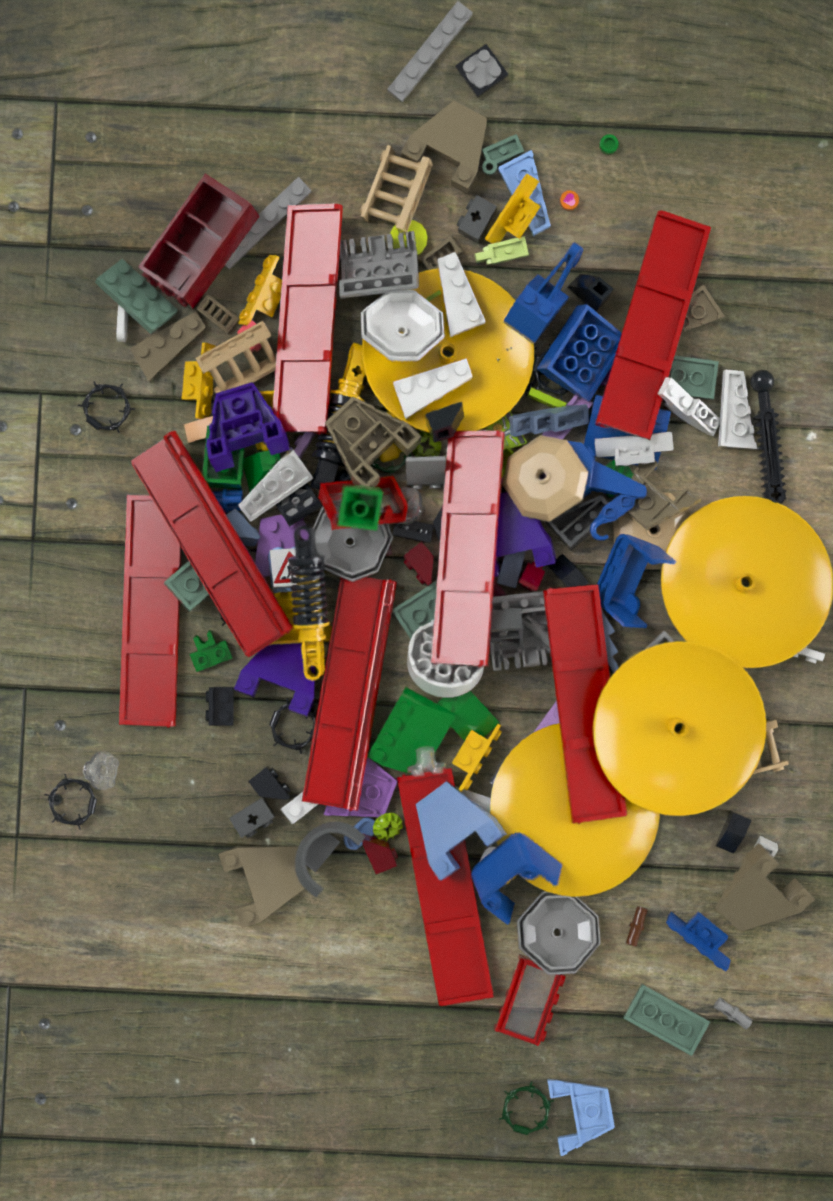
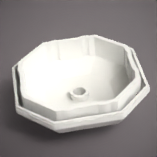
M415 290L383 293L361 312L362 338L390 361H418L444 338L443 313Z

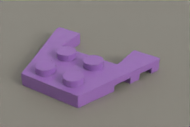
M282 515L261 519L260 539L257 545L255 564L263 577L270 576L269 551L277 547L284 549L294 547L295 530L306 525L303 519L290 527ZM303 529L301 530V537L307 540L308 532Z
M367 757L358 811L326 806L324 815L379 817L386 813L397 780Z

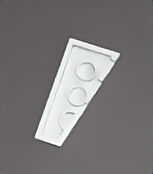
M467 359L395 381L393 385L404 417L408 419L435 400L437 401L443 395L471 380L473 376Z

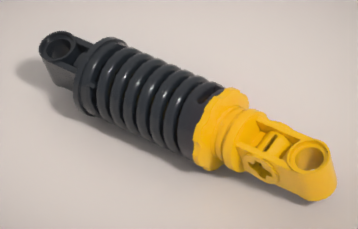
M352 343L343 378L338 380V389L330 391L331 399L329 400L328 419L352 397L365 402L360 397L361 391L365 387L362 385L365 371L362 362V345ZM352 369H355V371L358 372V375H354ZM328 429L327 434H320L318 436L320 441L316 443V448L318 449L312 453V457L318 460V464L311 481V488L320 490V484L335 482L338 466H345Z
M303 525L294 532L295 556L287 558L289 566L292 568L290 575H296V577L290 579L291 583H296V585L291 586V590L297 591L291 594L292 598H297L292 600V605L297 606L292 611L298 613V615L293 616L292 625L300 631L298 640L302 641L304 675L309 680H316L325 672L323 640L326 639V635L324 634L323 627L330 625L326 617L328 611L325 609L327 606L325 601L327 596L324 593L326 587L323 586L326 583L325 579H323L325 577V572H323L325 556L316 554L314 529L309 525ZM302 529L308 532L307 540L303 539L300 535ZM311 666L318 668L319 672L317 675L311 672Z

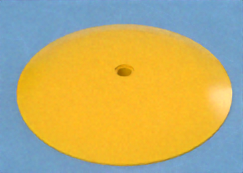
M439 269L419 272V287L411 290H415L425 299L440 290L441 294L429 302L443 313L444 338L418 361H390L366 340L362 339L363 367L373 393L380 403L397 419L424 432L430 433L426 425L425 414L459 402L463 404L464 418L456 431H478L492 425L504 417L518 403L526 390L532 374L534 344L503 323L515 302L514 298L497 283L471 271L464 270V273L485 318V324L450 337ZM446 350L450 351L452 356L446 357L443 352ZM467 359L473 376L471 380L443 395L437 401L435 400L408 419H405L393 382Z
M735 496L714 501L689 516L676 530L667 546L666 553L676 560V563H662V596L673 625L688 642L701 643L716 648L732 657L743 668H761L783 662L802 651L816 637L825 623L833 597V573L829 556L814 529L800 515L778 502L774 503L769 499L753 496ZM743 578L748 580L749 587L742 585L741 580Z
M688 641L667 642L637 653L622 664L609 679L600 695L595 710L593 723L594 746L606 777L629 801L658 814L670 816L693 815L705 812L726 802L750 779L764 749L766 738L765 709L754 681L747 671L732 657L716 648L701 643ZM681 723V730L679 732H675V725Z
M559 723L530 734L512 749L499 768L490 798V814L498 820L507 833L497 841V845L499 846L514 833H522L559 861L562 864L556 886L541 875L532 880H525L544 891L563 896L580 897L602 893L629 878L649 854L656 838L660 814L641 808L625 798L627 816L583 822L581 824L572 823Z

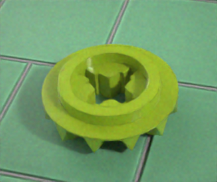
M422 431L418 433L421 436V443H425L428 438L430 439L429 445L432 448L427 449L423 454V446L420 444L412 451L415 457H438L441 452V441L434 443L431 434Z
M385 813L379 816L373 824L374 835L379 840L384 839L387 841L388 838L394 839V836L400 834V829L403 828L400 816L395 813ZM390 824L392 827H390V828L386 831L385 828H387L388 825Z

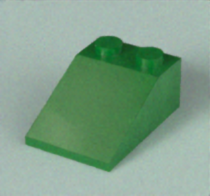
M207 426L206 441L210 435L209 426ZM205 442L203 477L209 487L242 490L245 447L232 451L234 467L216 472L209 461Z
M471 691L456 697H442L437 702L438 705L456 714L451 727L464 741L471 730L485 737L500 723Z

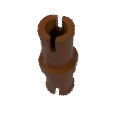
M637 906L633 921L629 924L630 930L626 944L637 947L641 931H644L645 928L643 925L648 909Z

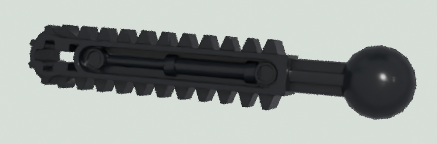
M761 369L753 373L750 384L752 389L758 393L760 410L757 412V416L753 417V420L758 421L754 427L759 428L756 435H759L760 438L756 442L761 444L757 450L761 451V454L758 455L759 458H762L759 465L763 466L760 473L764 474L760 480L765 482L761 486V488L765 489L762 495L765 499L782 504L786 500L787 491L782 488L786 483L781 480L785 477V475L781 474L784 467L780 466L783 460L779 459L782 452L778 451V448L782 447V445L777 443L781 439V437L777 436L780 429L776 428L779 422L775 421L779 414L774 413V408H771L769 394L775 380L769 371ZM771 494H778V498L771 497Z

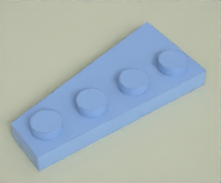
M532 150L498 167V171L511 195H513L526 174L539 181ZM540 183L537 184L529 197L541 206L528 226L533 236L551 226Z

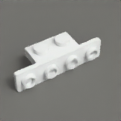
M672 432L653 433L650 440L635 435L595 439L596 456H615L616 466L655 462L654 452L673 450Z

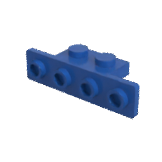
M673 912L668 915L666 923L671 930L676 931L687 943L695 946L702 955L712 960L715 966L724 971L729 969L731 960L718 950L727 940V934L700 912H697L687 923Z

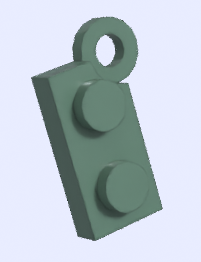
M517 134L482 149V154L485 158L482 164V171L486 175H493L497 170V165L524 153ZM486 165H493V169L487 170Z

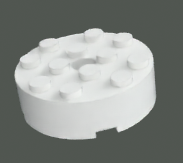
M431 620L430 623L423 627L420 626L410 640L407 656L409 674L418 687L431 695L447 698L463 695L476 686L483 674L484 667L431 663L434 620Z

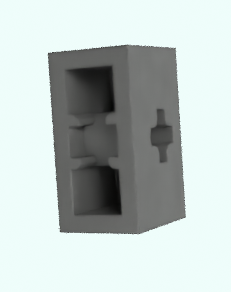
M476 195L474 200L470 199L466 207L468 211L465 217L462 215L457 223L459 227L458 233L478 244L496 212L497 206ZM478 215L479 219L475 222L472 221V218Z
M262 797L229 819L241 838L244 836L249 838L257 833L256 829L261 825L265 828L272 824L275 814L265 798ZM250 814H252V816H258V819L256 820L257 823H255L254 821L250 823Z

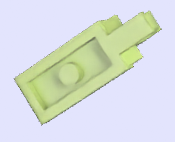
M525 236L520 239L514 238L489 244L483 248L484 252L475 253L476 263L486 261L487 265H493L527 257L529 252Z

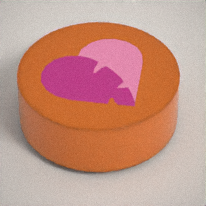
M568 190L561 195L560 205L564 210L572 211L578 206L579 196L576 192Z

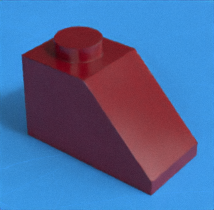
M534 561L532 564L527 563L517 584L532 592H536L546 571L542 570L543 566L536 568Z
M363 833L366 837L363 839L362 844L375 874L377 875L396 867L398 855L395 848H390L388 842Z

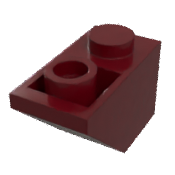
M421 541L404 555L406 560L403 563L410 571L412 569L416 571L418 575L415 577L422 585L426 583L429 586L431 584L434 556Z

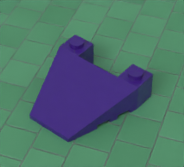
M253 382L216 393L212 411L213 419L209 426L210 435L206 441L208 458L216 472L234 467L232 451L263 441L271 455L290 450L287 434L281 422Z
M508 492L500 493L494 577L499 576L500 573L497 557L530 549L533 552L536 568L554 564L556 562V555L552 539L544 530L539 519L522 516Z
M302 643L271 644L260 650L241 670L234 690L255 698L259 684L263 680L294 691L289 711L308 718L315 701L316 680H309L304 675ZM311 666V672L316 675V666Z

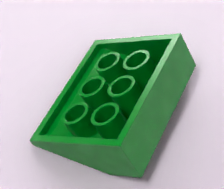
M405 687L367 757L385 767L411 775L424 773L455 719L456 714Z

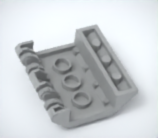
M414 231L406 232L407 247H405L403 232L399 233L400 248L397 249L393 247L392 234H387L388 249L386 248L385 235L368 237L370 252L367 249L366 237H362L360 241L362 253L356 254L354 239H349L351 254H349L347 240H341L342 280L339 281L340 298L417 289L419 287V272Z
M543 591L493 597L492 609L521 608L522 621L529 614L540 625L543 624L548 631ZM522 624L523 649L517 648V645L507 644L506 647H500V643L489 642L493 671L502 670L501 662H503L504 670H508L509 661L507 658L511 657L515 658L516 669L521 668L520 659H522L523 668L540 666L539 657H541L542 665H547L546 653H551L550 648L538 637L535 638L534 634Z

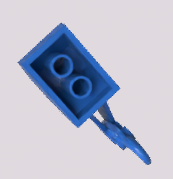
M574 242L546 279L537 274L516 299L503 323L535 345L569 298V296L561 291V288L571 268H574L579 262L583 248ZM566 262V268L556 286L549 283L562 264Z
M568 441L588 471L583 499L592 491L619 495L602 508L600 514L590 526V533L593 538L599 541L609 538V535H598L596 532L597 527L601 524L617 520L632 509L636 499L646 497L647 489L643 484L596 462L595 454L589 446L585 447L583 443Z

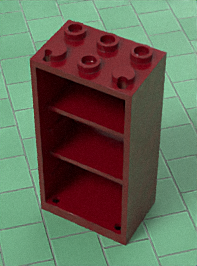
M205 173L138 266L143 272L141 275L152 286L159 287L164 294L170 298H175L183 307L189 306L194 309L258 220L259 214L250 202Z

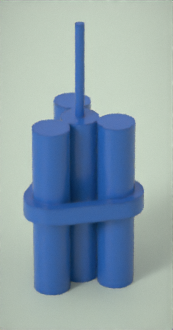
M223 489V491L213 492L225 513H229V511H233L235 508L237 511H241L239 504L244 500L243 490L228 491Z

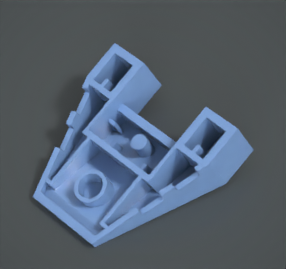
M445 782L416 804L428 862L439 880L446 879L461 868L450 853V850L473 833L477 832L486 846L493 845L507 834L493 815L486 812L481 806L474 803L449 782Z

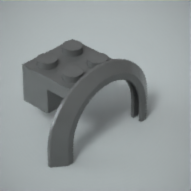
M328 822L317 826L304 837L297 849L295 857L297 878L301 885L315 898L324 888L310 877L306 866L315 873L340 843L329 833L345 835L357 845L366 837L355 827L347 823Z

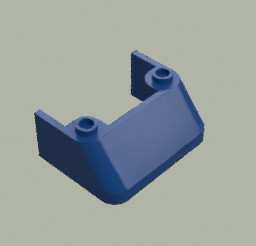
M620 534L616 538L597 582L601 607L623 627L647 628V624L637 616L640 609V601L634 595L647 563L651 565L659 563L675 564L676 560L659 546L628 534Z
M514 833L473 867L471 877L482 905L508 925L515 903L500 892L499 889L517 874L528 880L535 879L541 875L556 886L559 881L562 864L526 835Z

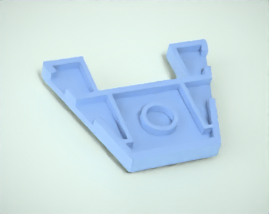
M547 1079L550 1098L571 1096L577 1133L557 1137L561 1156L615 1128L607 1087Z

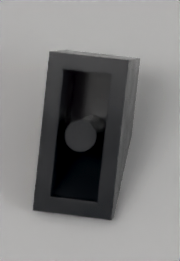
M564 554L559 556L554 564L548 565L565 588L585 586L589 583Z
M730 811L715 846L734 854L745 838L752 820Z

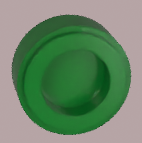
M612 134L604 135L599 143L601 152L606 155L615 153L619 146L618 139Z

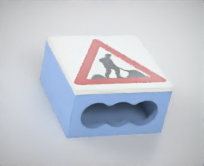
M295 546L291 549L277 547L269 551L268 561L271 590L273 593L291 592V586L296 585V583L290 582V579L296 577V575H290L292 568L289 566L287 559L295 556Z

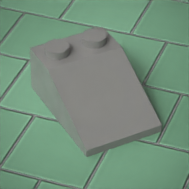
M445 457L406 458L407 486H411L412 490L422 489V486H430V489H441V486L445 484Z

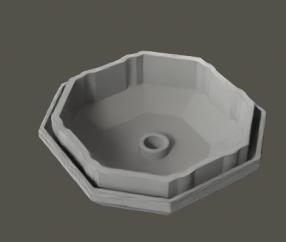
M341 500L333 502L338 513L337 518H339ZM322 507L313 526L316 554L325 556L324 570L351 582L378 573L393 539L388 524L378 525L377 531L360 528L331 530V523L324 507ZM352 539L354 543L348 545L346 541Z
M542 891L517 920L519 949L547 975L576 973L601 944L599 916L578 897ZM555 929L560 931L559 936L554 935Z

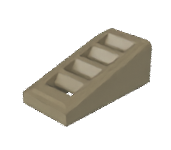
M453 236L448 237L421 258L428 270L438 269V258L435 256V253H438L441 258L445 255L441 251L442 248L446 250L448 255L452 254L448 244L452 245L457 256L464 252ZM432 257V259L436 263L435 267L431 264L428 258Z
M208 294L196 309L227 334L239 321L237 316ZM211 302L212 305H211L210 308L207 310V312L204 311V309L207 307V305ZM216 307L219 308L215 315L212 317L211 313L214 311V309ZM222 312H224L225 315H224V316L222 317V319L218 322V321H217L218 317L221 315ZM231 317L232 319L229 321L226 327L223 326L227 318Z

